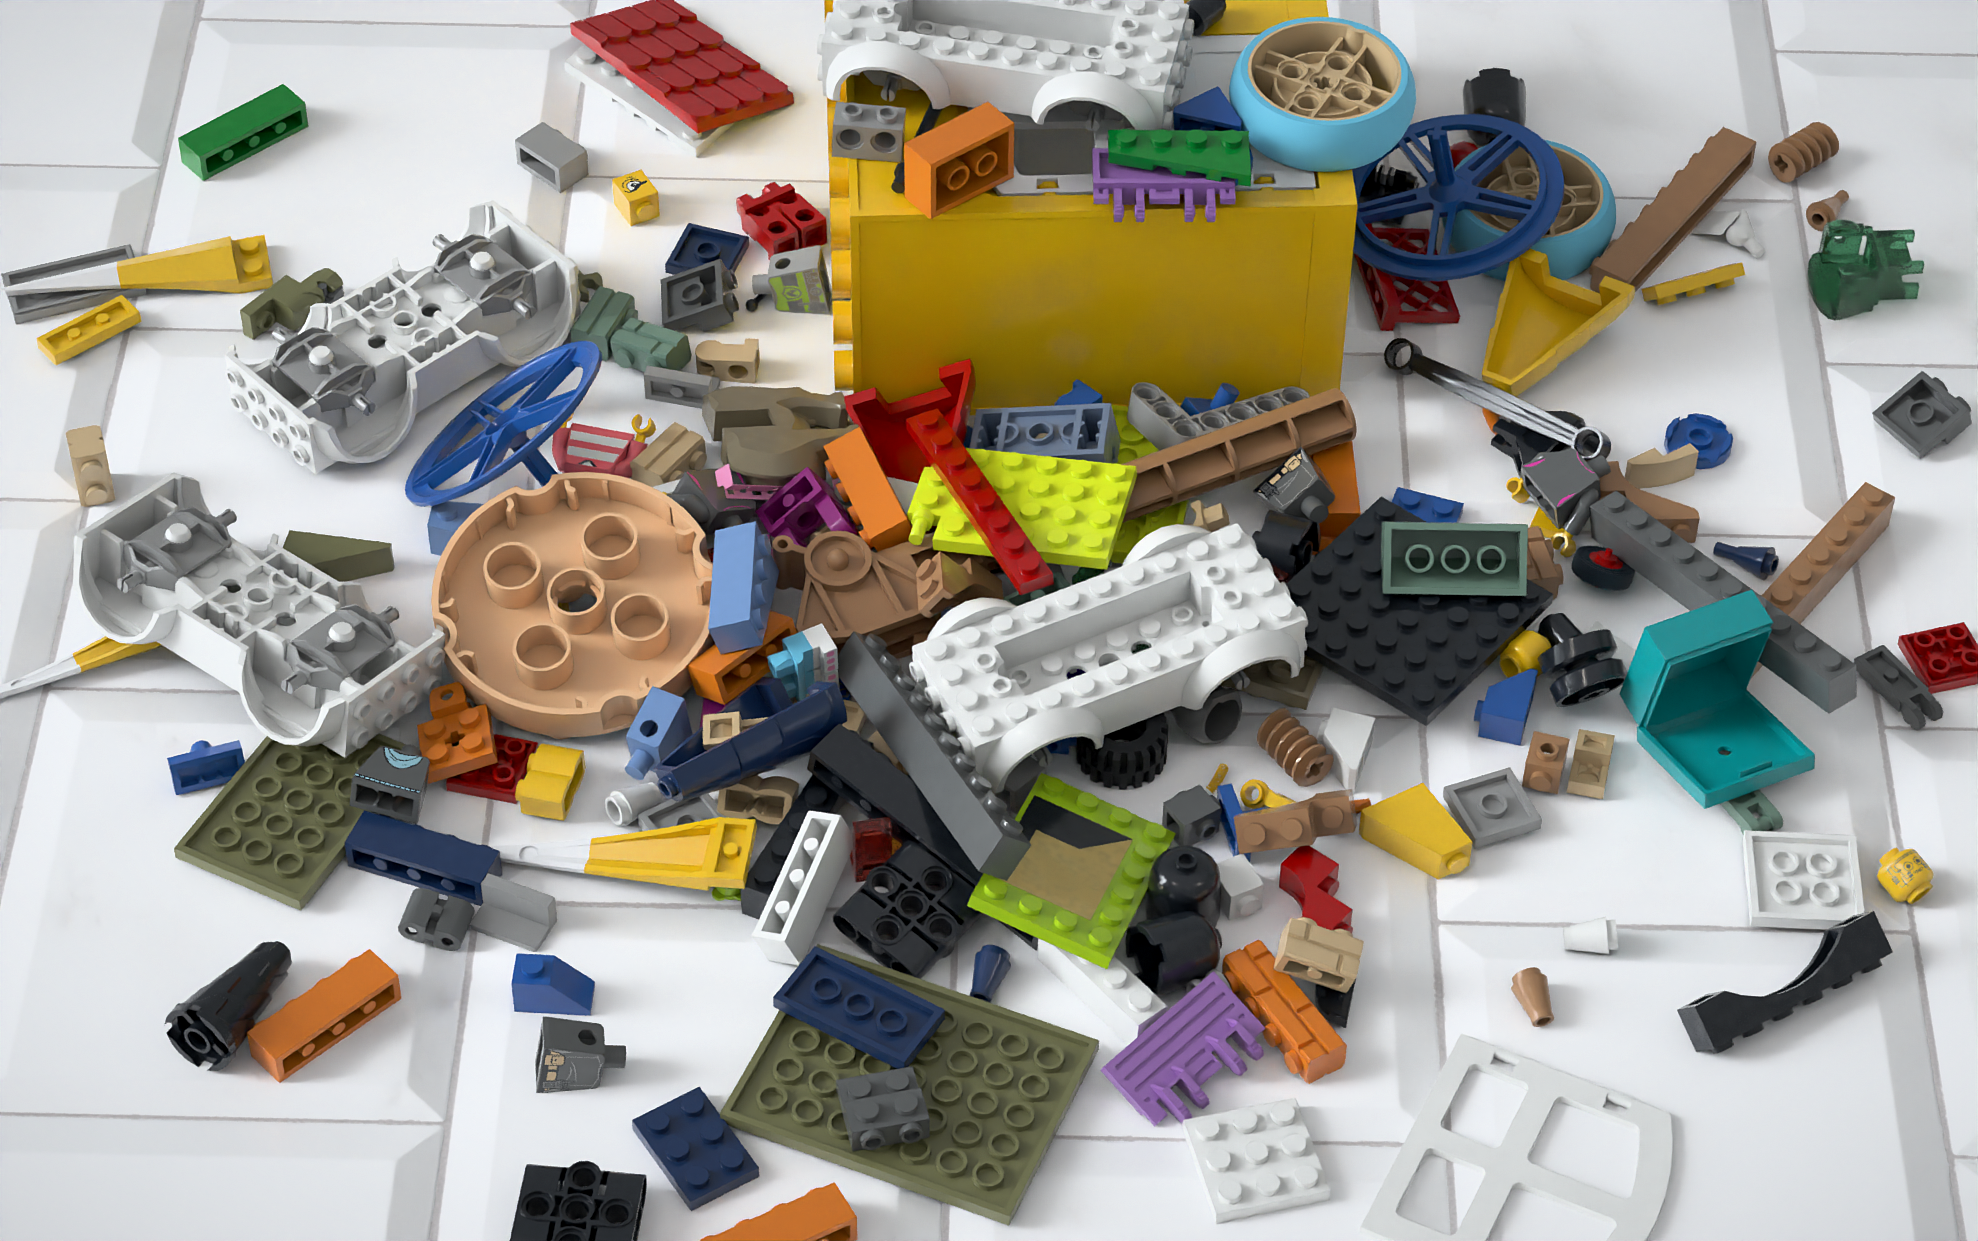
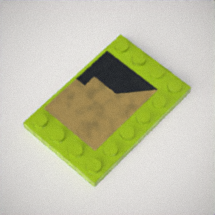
M1041 772L1015 817V820L1023 827V834L1031 843L1030 848L1007 881L983 873L971 894L967 906L1102 968L1108 969L1147 893L1149 873L1153 863L1161 853L1170 848L1176 833L1158 823L1139 817L1125 808L1117 807L1099 799L1092 793L1079 790L1056 777H1051Z

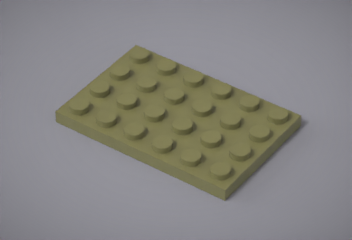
M378 733L364 747L356 749L344 758L322 743L312 746H292L282 744L266 736L174 847L175 858L302 911L346 855L344 842L364 811L363 809L350 806L351 785L354 773L379 747L386 746L401 750L407 744Z

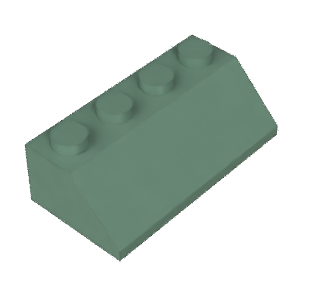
M1382 521L1381 567L1383 594L1526 596L1528 524Z

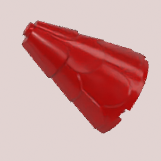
M971 359L939 368V377L945 387L888 404L876 387L844 396L846 411L853 423L858 424L887 477L919 483L924 467H932L907 431V418L938 408L964 445L967 423L976 388L975 368ZM932 526L929 531H926L925 535L936 531L937 526Z

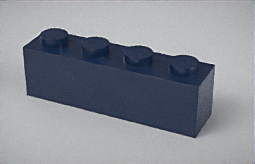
M365 810L344 842L349 867L415 887L436 891L445 896L460 898L478 906L483 904L481 883L488 873L498 877L503 875L499 850H495L488 845L475 844L459 839L454 835H445L425 829L417 824H408L392 819L389 816L378 815Z

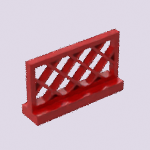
M1372 223L1365 224L1378 239H1386L1393 243L1392 247L1402 248L1410 253L1427 255L1430 236L1429 229L1373 227ZM1408 240H1422L1424 246L1419 248ZM1354 253L1380 331H1393L1396 322H1459L1461 316L1448 280L1429 281L1439 287V290L1436 292L1424 285L1426 281L1405 279L1382 272L1364 262ZM1397 280L1409 287V289L1404 291L1393 283ZM1418 292L1428 298V300L1424 303L1412 296V294ZM1405 302L1417 309V311H1403L1401 305ZM1437 303L1447 309V311H1438L1431 306Z

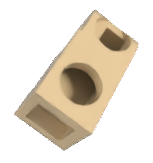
M745 338L744 345L722 344L716 340H705L696 346L695 355L698 374L717 377L720 381L756 383L760 364L759 339Z

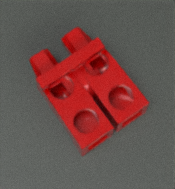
M772 182L764 186L762 195L757 198L744 194L736 199L742 230L747 235L749 234L754 241H758L768 252L769 261L770 257L774 254L812 246H822L828 243L826 217L799 193H795V188L790 183L781 187L777 183Z

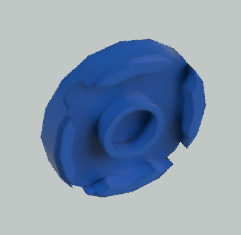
M1694 413L1688 414L1687 418L1681 420L1680 417L1673 419L1667 426L1664 446L1668 454L1691 443L1699 451L1696 469H1709L1723 464L1729 458L1733 436L1731 433L1729 434L1726 430L1727 426L1721 420L1710 415Z

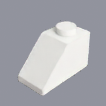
M1333 707L1329 720H1322L1317 741L1323 742L1326 754L1333 755L1334 761L1330 770L1344 789H1352L1354 794L1373 742L1375 718Z

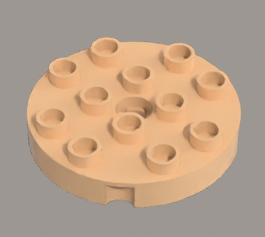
M595 472L554 474L551 476L550 481L539 489L525 490L516 485L498 494L479 507L460 525L447 543L435 570L431 596L432 615L435 630L438 624L443 627V633H445L444 663L455 682L462 684L466 696L477 706L486 704L493 717L528 732L548 735L554 739H568L571 737L601 735L630 727L652 686L681 697L693 685L687 665L715 644L708 630L713 563L708 556L706 535L695 519L672 498L642 482L612 474ZM584 594L597 598V602L591 608L582 612H567L558 607L559 602H574Z

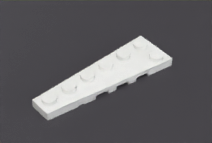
M586 45L580 47L565 60L566 72L593 90L600 92L602 96L611 102L621 103L626 107V112L633 117L639 115L647 121L648 127L654 131L660 129L668 135L669 141L695 158L734 125V123L699 134L696 133Z

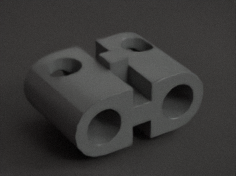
M425 888L414 889L398 925L399 933L409 940L424 944L426 939L432 940L433 947L446 951L459 950L474 915V907L469 902L460 898L448 896L447 900L439 898V892ZM408 927L414 928L417 932H411ZM444 938L451 939L453 942L448 943Z

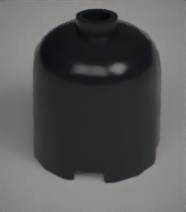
M1488 68L1480 70L1479 76L1471 81L1469 79L1465 81L1462 89L1464 114L1499 117L1525 127L1526 87L1522 78L1518 79L1511 76L1508 69ZM1467 130L1468 136L1481 147L1489 144L1499 136L1483 131Z
M1190 845L1176 846L1165 850L1155 859L1149 873V887L1146 898L1147 920L1180 911H1195L1205 916L1212 926L1216 927L1220 918L1221 901L1219 866L1212 856L1197 847Z
M1180 911L1141 921L1136 926L1129 927L1125 938L1127 958L1134 957L1139 973L1134 975L1155 995H1163L1186 987V984L1193 979L1202 980L1207 972L1217 969L1220 960V949L1222 948V938L1219 931L1201 913Z

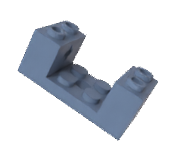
M1111 403L976 409L970 448L1115 464L1118 462L1121 440ZM1040 433L1048 434L1043 438L1035 439Z

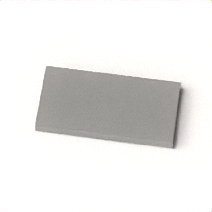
M131 244L1 273L4 287L135 258ZM146 289L74 290L7 296L15 323L21 324L102 305L120 295H123L126 299L146 295Z

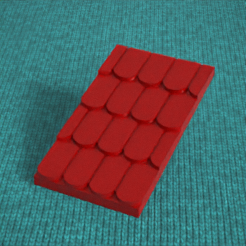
M649 0L632 5V7L628 6L610 11L608 14L603 13L585 18L583 21L578 20L570 23L573 36L698 134L794 104L793 93L788 90V86L761 69L759 62L725 42L723 35L697 20L695 13L674 0Z

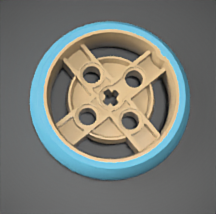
M1306 17L1289 20L1270 27L1260 33L1245 47L1232 72L1229 98L1230 104L1242 120V131H1249V143L1263 155L1283 165L1301 170L1337 172L1358 168L1374 162L1389 152L1401 140L1414 114L1416 88L1408 61L1398 47L1380 32L1350 20L1332 17Z
M1545 140L1554 150L1561 164L1564 176V197L1554 223L1545 235L1530 249L1547 254L1550 275L1566 280L1585 271L1591 266L1594 259L1600 257L1605 251L1616 225V203L1607 178L1593 161L1566 145ZM1485 146L1480 147L1477 150L1473 151L1471 154H1469L1456 166L1454 170L1456 171L1458 168H1460L1463 164H1465L1469 159L1476 155ZM1519 146L1476 186L1535 201L1539 191L1540 175L1533 159ZM1468 209L1461 210L1456 214L1450 244L1457 253L1484 246L1509 232L1521 220ZM1442 217L1444 230L1447 222V217ZM1509 262L1483 274L1505 281Z

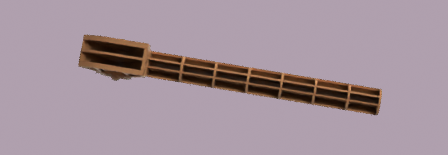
M1333 388L1121 464L1137 466V479L1122 523L1279 467L1300 447L1308 455H1312L1354 440L1357 426L1349 401L1341 390ZM846 531L823 533L814 538L807 548L794 544L793 540L788 536L781 535L776 537L772 542V557L779 569L776 588L785 590L792 587L803 591L796 623L797 633L822 623L837 647V656L853 631L865 636L874 634L887 643L886 649L897 659L912 655L913 635L929 634L937 621L941 619V612L932 618H927L919 612L916 572L919 566L925 560H931L939 552L938 550H933L932 539L935 531L926 534L920 545H913L906 541L876 553L871 551L867 543L859 536ZM941 551L958 565H962L971 557L989 571L1001 568L995 557Z

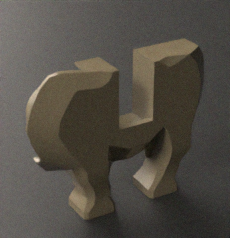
M731 386L714 390L703 396L702 417L713 442L722 441V463L724 466L729 464L732 471L742 474L747 485L785 486L806 467H809L826 481V470L824 468L826 466L824 462L829 460V457L823 446L859 427L858 424L847 426L848 412L845 409L846 404L842 391L825 395L811 393L800 387ZM817 425L830 429H811L810 427Z

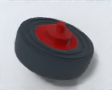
M1588 545L1579 547L1574 554L1571 569L1578 578L1596 588L1621 591L1628 589L1635 575V570L1612 554V549Z

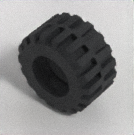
M1164 712L1104 735L1103 746L1095 749L1092 739L1083 736L1077 737L1076 759L1077 763L1081 764V771L1084 775L1090 774V780L1098 783L1101 781L1103 782V787L1110 789L1112 786H1119V790H1127V786H1133L1135 789L1142 787V782L1149 784L1155 780V775L1161 774L1167 760L1169 727L1168 723H1166L1167 717ZM1115 740H1126L1129 742H1118Z

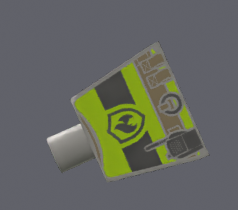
M821 245L771 256L768 274L752 276L754 295L772 294L775 309L779 312L829 314L832 288Z

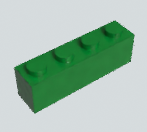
M281 84L178 137L181 162L202 181H205L309 127L306 104L285 84Z

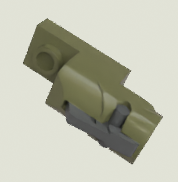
M323 268L314 272L301 283L285 275L240 310L244 335L254 340L264 331L270 329L276 322L287 329L297 330L306 323L310 313V306L315 303L331 304L344 296L342 278L329 268Z

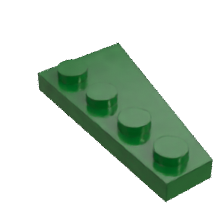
M1164 129L1108 130V163L1154 170L1157 166H1162L1172 171V174L1186 176L1187 171L1207 174V180L1221 182L1222 177L1238 179V185L1251 187L1249 131H1202L1197 129L1191 131Z

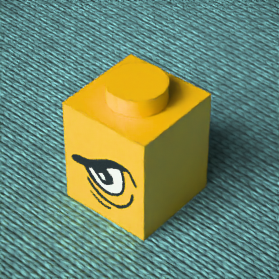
M642 169L612 179L614 204L630 226L660 216L658 191Z

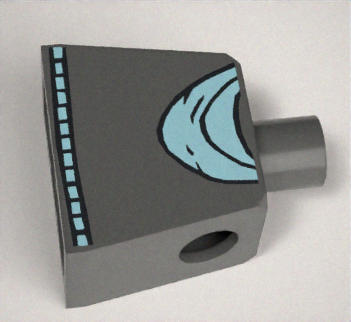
M411 744L404 745L401 750L386 746L379 747L352 777L350 806L417 824L427 790L430 761L422 756L418 747Z

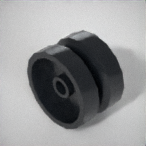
M1611 630L1592 631L1568 639L1546 650L1537 658L1545 678L1556 679L1549 687L1556 707H1568L1603 696L1623 685L1627 670L1622 659L1611 658L1618 650Z

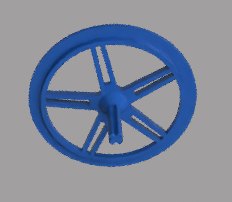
M1458 114L1435 117L1411 124L1401 140L1384 156L1367 165L1352 169L1358 204L1353 252L1364 262L1382 272L1419 281L1462 279L1496 269L1528 251L1545 235L1554 223L1564 197V176L1559 159L1549 144L1538 134L1516 122L1499 117ZM1474 130L1499 135L1456 171L1454 170L1447 131ZM1428 136L1430 151L1418 138ZM1410 142L1434 170L1428 172L1406 143ZM1519 146L1533 159L1540 175L1539 191L1535 201L1476 186ZM1397 148L1403 152L1427 183L1424 187L1359 204L1362 187L1371 171L1381 160ZM1468 209L1521 220L1509 232L1484 246L1460 253L1448 254L1456 214L1461 210ZM1433 210L1427 255L1410 253L1394 248L1379 240L1365 226V224ZM1440 217H1447L1440 254L1435 255Z
M577 341L559 346L520 366L478 396L446 425L421 454L406 481L405 495L408 500L415 506L427 507L462 497L497 479L520 462L525 465L542 487L550 481L551 476L558 473L537 448L563 425L587 394L602 363V352L598 346L590 341ZM576 367L583 369L581 381L576 389L547 399ZM535 382L510 408L504 411L496 408L515 393ZM489 414L495 417V419L490 422L484 417ZM550 421L531 440L528 438L527 430ZM477 423L485 428L448 456L458 442ZM511 448L514 453L503 461L508 449ZM479 458L469 482L446 490H434Z

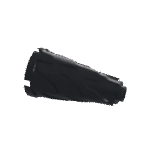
M279 941L262 942L238 963L228 968L208 985L200 988L181 1004L178 1003L165 1020V1024H172V1027L166 1034L174 1048L186 1060L197 1067L206 1061L212 1064L207 1071L224 1069L236 1057V1051L246 1039L247 1032L254 1027L256 1020L272 1000V995L288 976L287 970L292 964L289 948Z

